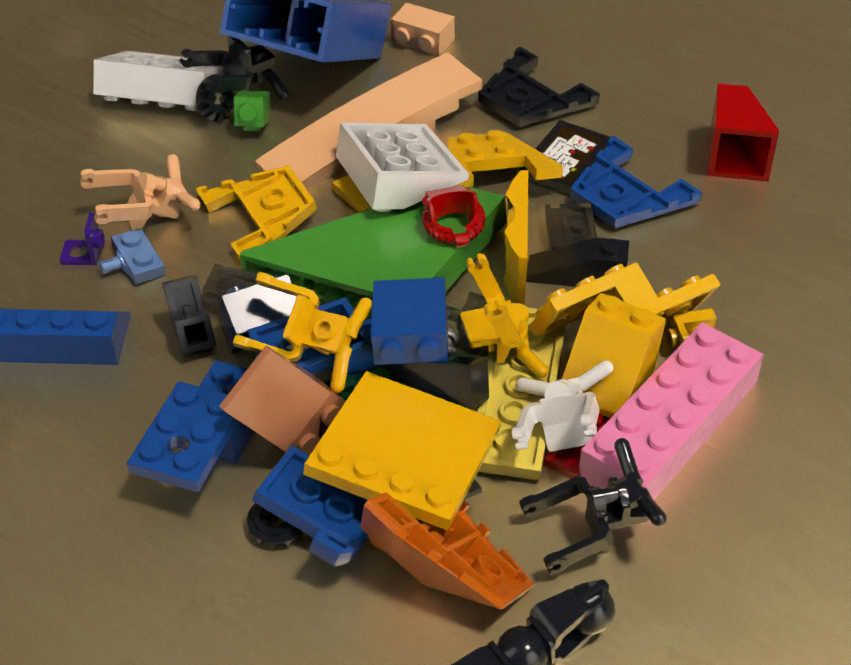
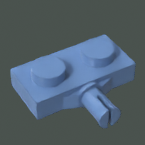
M141 228L111 236L112 248L117 257L99 261V268L102 274L121 269L130 276L134 284L166 276L165 265Z

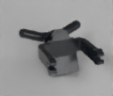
M227 36L229 52L223 50L192 51L191 49L181 51V55L188 59L184 60L181 58L179 62L186 68L192 66H223L226 69L227 75L212 74L208 77V81L214 84L206 85V88L211 93L249 90L254 83L269 82L281 100L289 98L288 90L277 74L269 68L275 63V56L262 45L248 47L240 39Z
M619 438L614 443L624 477L619 480L617 477L610 478L608 488L601 489L600 487L589 486L585 477L576 476L537 495H528L519 501L525 517H532L581 493L585 494L587 498L585 518L593 536L545 556L543 561L549 574L560 573L567 566L601 551V553L610 551L611 544L614 541L611 530L644 523L648 519L655 526H663L666 523L667 516L651 497L648 489L641 488L644 481L639 473L627 439Z

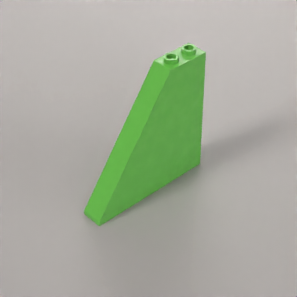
M465 187L476 192L478 202L483 207L486 215L483 231L474 240H469V245L455 248L453 243L451 245L447 244V242L444 244L432 238L422 223V214L425 208L422 201L405 209H392L390 212H379L371 208L242 251L239 256L244 281L257 284L255 280L258 272L269 275L276 274L278 277L288 274L292 284L313 290L318 296L320 303L326 304L346 297L353 309L356 308L362 298L366 297L373 301L374 281L445 277L447 292L467 269L466 260L468 258L474 260L476 255L487 246L506 224V197L492 192ZM461 213L447 214L436 220L440 225L452 228L453 235L466 232L465 226L471 222L468 220L467 214ZM372 309L367 317L372 318Z

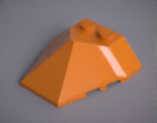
M387 492L368 499L363 507L360 528L369 536L370 542L379 550L385 551L424 586L502 610L530 591L535 585L506 549H501L498 552L487 538L491 532L484 523H480L477 526L466 513L470 505L465 499L448 531L414 518Z

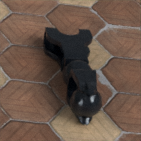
M604 579L585 582L537 603L531 609L530 616L526 618L527 626L518 625L507 629L499 638L497 645L492 640L488 645L479 647L451 665H546V662L550 665H563L593 635L604 632L612 623L616 611L615 603L608 591L609 584Z

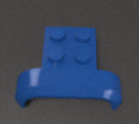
M291 445L255 491L252 501L313 537L309 547V552L333 567L349 564L368 536L360 528L363 507L368 500L303 475L304 463L310 455Z

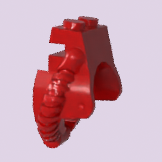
M464 185L425 192L422 200L425 207L422 214V223L432 238L444 244L446 242L449 245L453 243L456 248L469 245V240H474L483 231L486 215L483 207L478 202L475 191L465 188ZM461 213L467 214V218L471 222L465 226L466 232L453 235L452 228L444 227L436 222V220L447 214Z

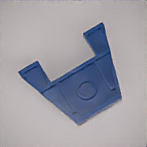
M612 136L607 141V147L599 151L596 155V161L591 167L588 166L570 188V198L613 228L698 204L701 202L702 191L683 179L676 181L661 192H657L620 168L621 164L632 158L633 148L615 136Z

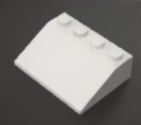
M126 50L94 59L93 94L104 95V100L121 101V98H129L133 104H148V101L158 102L160 107L172 108L175 107V104L185 105L186 110L198 111L196 92L200 83L212 74H227L223 66H192L186 68L179 60L181 58L187 60L188 58Z
M340 123L336 158L371 208L376 211L390 212L392 209H405L422 201L427 191L453 187L469 178V173L426 124Z

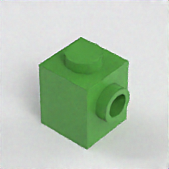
M241 90L234 96V126H243L245 131H259L261 127H264L270 121L269 91Z

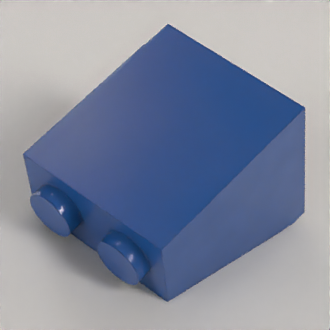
M445 277L374 281L371 341L375 365L448 362V319Z

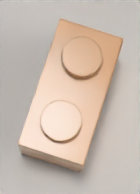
M406 2L391 18L392 42L440 56L455 40V16Z

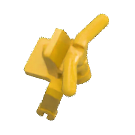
M478 253L476 255L479 262L476 265L472 258H468L466 260L468 271L473 275L487 302L484 308L460 313V321L470 347L484 346L487 353L492 352L496 364L504 363L510 349L514 348L517 358L537 377H546L549 372L548 367L529 349L527 326L529 308L523 304L511 303V300H505L484 254Z
M258 272L255 280L258 285L296 296L283 333V338L293 344L294 348L292 351H286L240 335H235L232 344L240 349L253 350L261 353L265 346H268L292 362L300 360L303 350L309 347L328 356L330 353H334L335 359L330 388L335 393H341L345 388L349 358L353 350L349 346L351 340L357 338L362 324L372 309L371 299L362 298L348 319L346 316L318 310L320 300L313 290L278 280L263 272Z

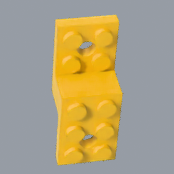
M637 262L626 267L623 264H618L607 270L603 277L595 279L594 276H590L576 284V288L570 291L562 288L551 293L546 298L548 302L536 311L537 316L529 328L534 337L537 338L583 318L586 308L600 293L615 296L621 301L638 308L648 309L654 314L666 318V325L671 323L672 314L695 311L721 284L714 273L702 279L699 275H696L683 282L681 288L675 291L668 287L656 294Z

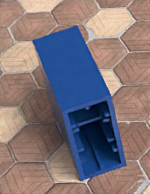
M225 0L220 34L319 62L381 58L392 3L381 0Z

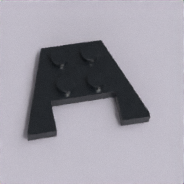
M521 46L514 51L512 59H507L504 62L500 73H495L478 92V101L518 127L597 105L600 99V93L583 83H579L566 92L558 94L525 74L538 66V57Z

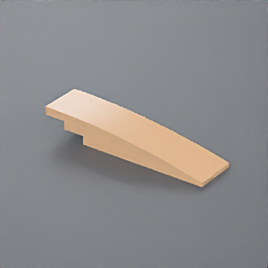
M445 53L384 82L323 116L255 160V165L262 172L289 165L304 187L307 188L345 170L336 158L340 123L426 124L431 130H434L436 119L459 109V99L482 89V79L451 54Z

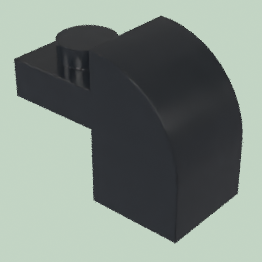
M194 274L162 282L170 320L182 354L185 355L217 346L210 316L204 307L197 276Z

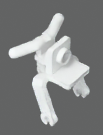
M604 360L580 377L559 379L551 383L519 378L515 384L518 391L541 395L545 398L539 399L540 402L530 403L523 407L516 427L512 428V437L517 439V443H515L516 449L528 448V442L534 425L538 422H542L547 448L550 452L586 445L597 434L596 423L600 409L595 393H583L582 391H585L611 374L614 369L613 364L608 360Z

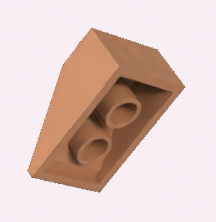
M265 346L219 407L283 451L287 452L291 445L309 455L346 401L333 392L322 380L270 347Z

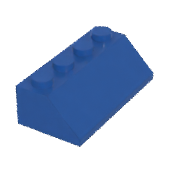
M0 308V362L118 365L131 318L130 311Z

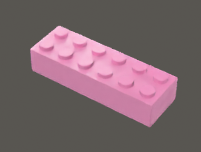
M702 322L581 449L579 477H585L589 485L600 487L601 489L608 488L610 478L617 477L619 480L624 477L614 443L619 438H625L629 441L636 465L644 481L641 488H647L651 497L655 500L756 385L764 354Z

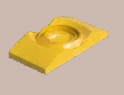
M520 170L505 194L508 204L503 242L506 246V271L502 280L513 302L525 305L528 248V170Z

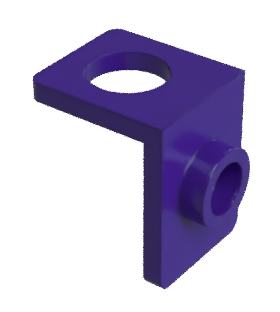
M89 213L84 231L86 240L65 241L60 257L61 265H97L100 251L104 247L105 236L103 229H99L98 223L94 219L95 213ZM76 248H85L88 250L87 253L81 257H72L69 255L70 252Z

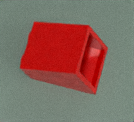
M717 84L709 133L707 176L769 182L779 129L748 86Z

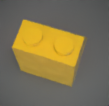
M600 293L584 312L562 379L580 377L602 361H610L614 367L612 373L582 392L595 393L600 409L599 414L611 418L654 373L666 318L658 316L648 309L638 308L625 303L615 296Z

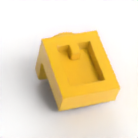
M713 309L672 314L670 329L666 330L668 348L675 351L702 322L715 328L717 317Z

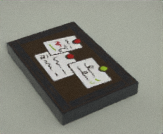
M559 120L536 147V150L563 166L562 178L535 180L528 171V180L570 195V188L588 166H592L596 161V155L600 150H604L607 147V141L611 137ZM519 167V172L520 170H527V168Z

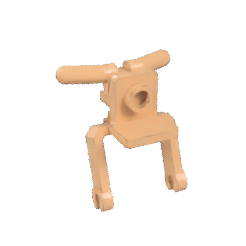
M170 154L167 157L169 178L155 177V175L146 172L140 174L139 171L134 169L98 171L84 169L80 172L82 177L80 184L85 189L126 185L133 187V193L127 204H100L94 208L96 212L94 219L98 224H107L113 221H129L132 230L143 228L147 219L152 216V213L158 217L166 216L177 219L180 212L175 201H178L192 211H197L201 204L198 199L188 194L181 180L179 158L175 154Z

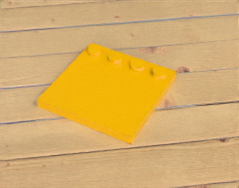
M366 371L304 463L303 475L367 500L387 492L414 518L448 531L500 431L502 421Z

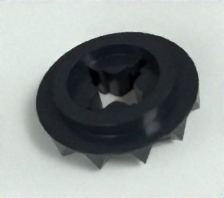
M206 77L200 83L196 92L198 111L208 121L222 122L224 118L231 117L230 112L234 108L233 102L236 93L233 91L218 92L217 94H221L219 98L221 103L215 104L217 99L216 93H211L206 88L207 84H214L208 81V77Z
M255 503L249 510L247 515L249 534L255 537L258 544L265 542L273 549L276 544L285 543L289 547L293 539H302L303 531L285 520L281 522L280 527L274 529L272 522H275L278 516Z

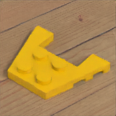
M491 130L487 134L476 135L465 132L448 139V150L469 173L468 180L455 186L473 187L474 175L472 172L526 167L535 180L562 178L563 166L507 132Z
M289 165L251 174V179L235 183L233 179L221 181L222 186L208 189L207 185L195 189L208 213L235 200H239L258 228L257 231L231 243L232 249L239 261V254L242 251L286 237L317 210L315 200Z

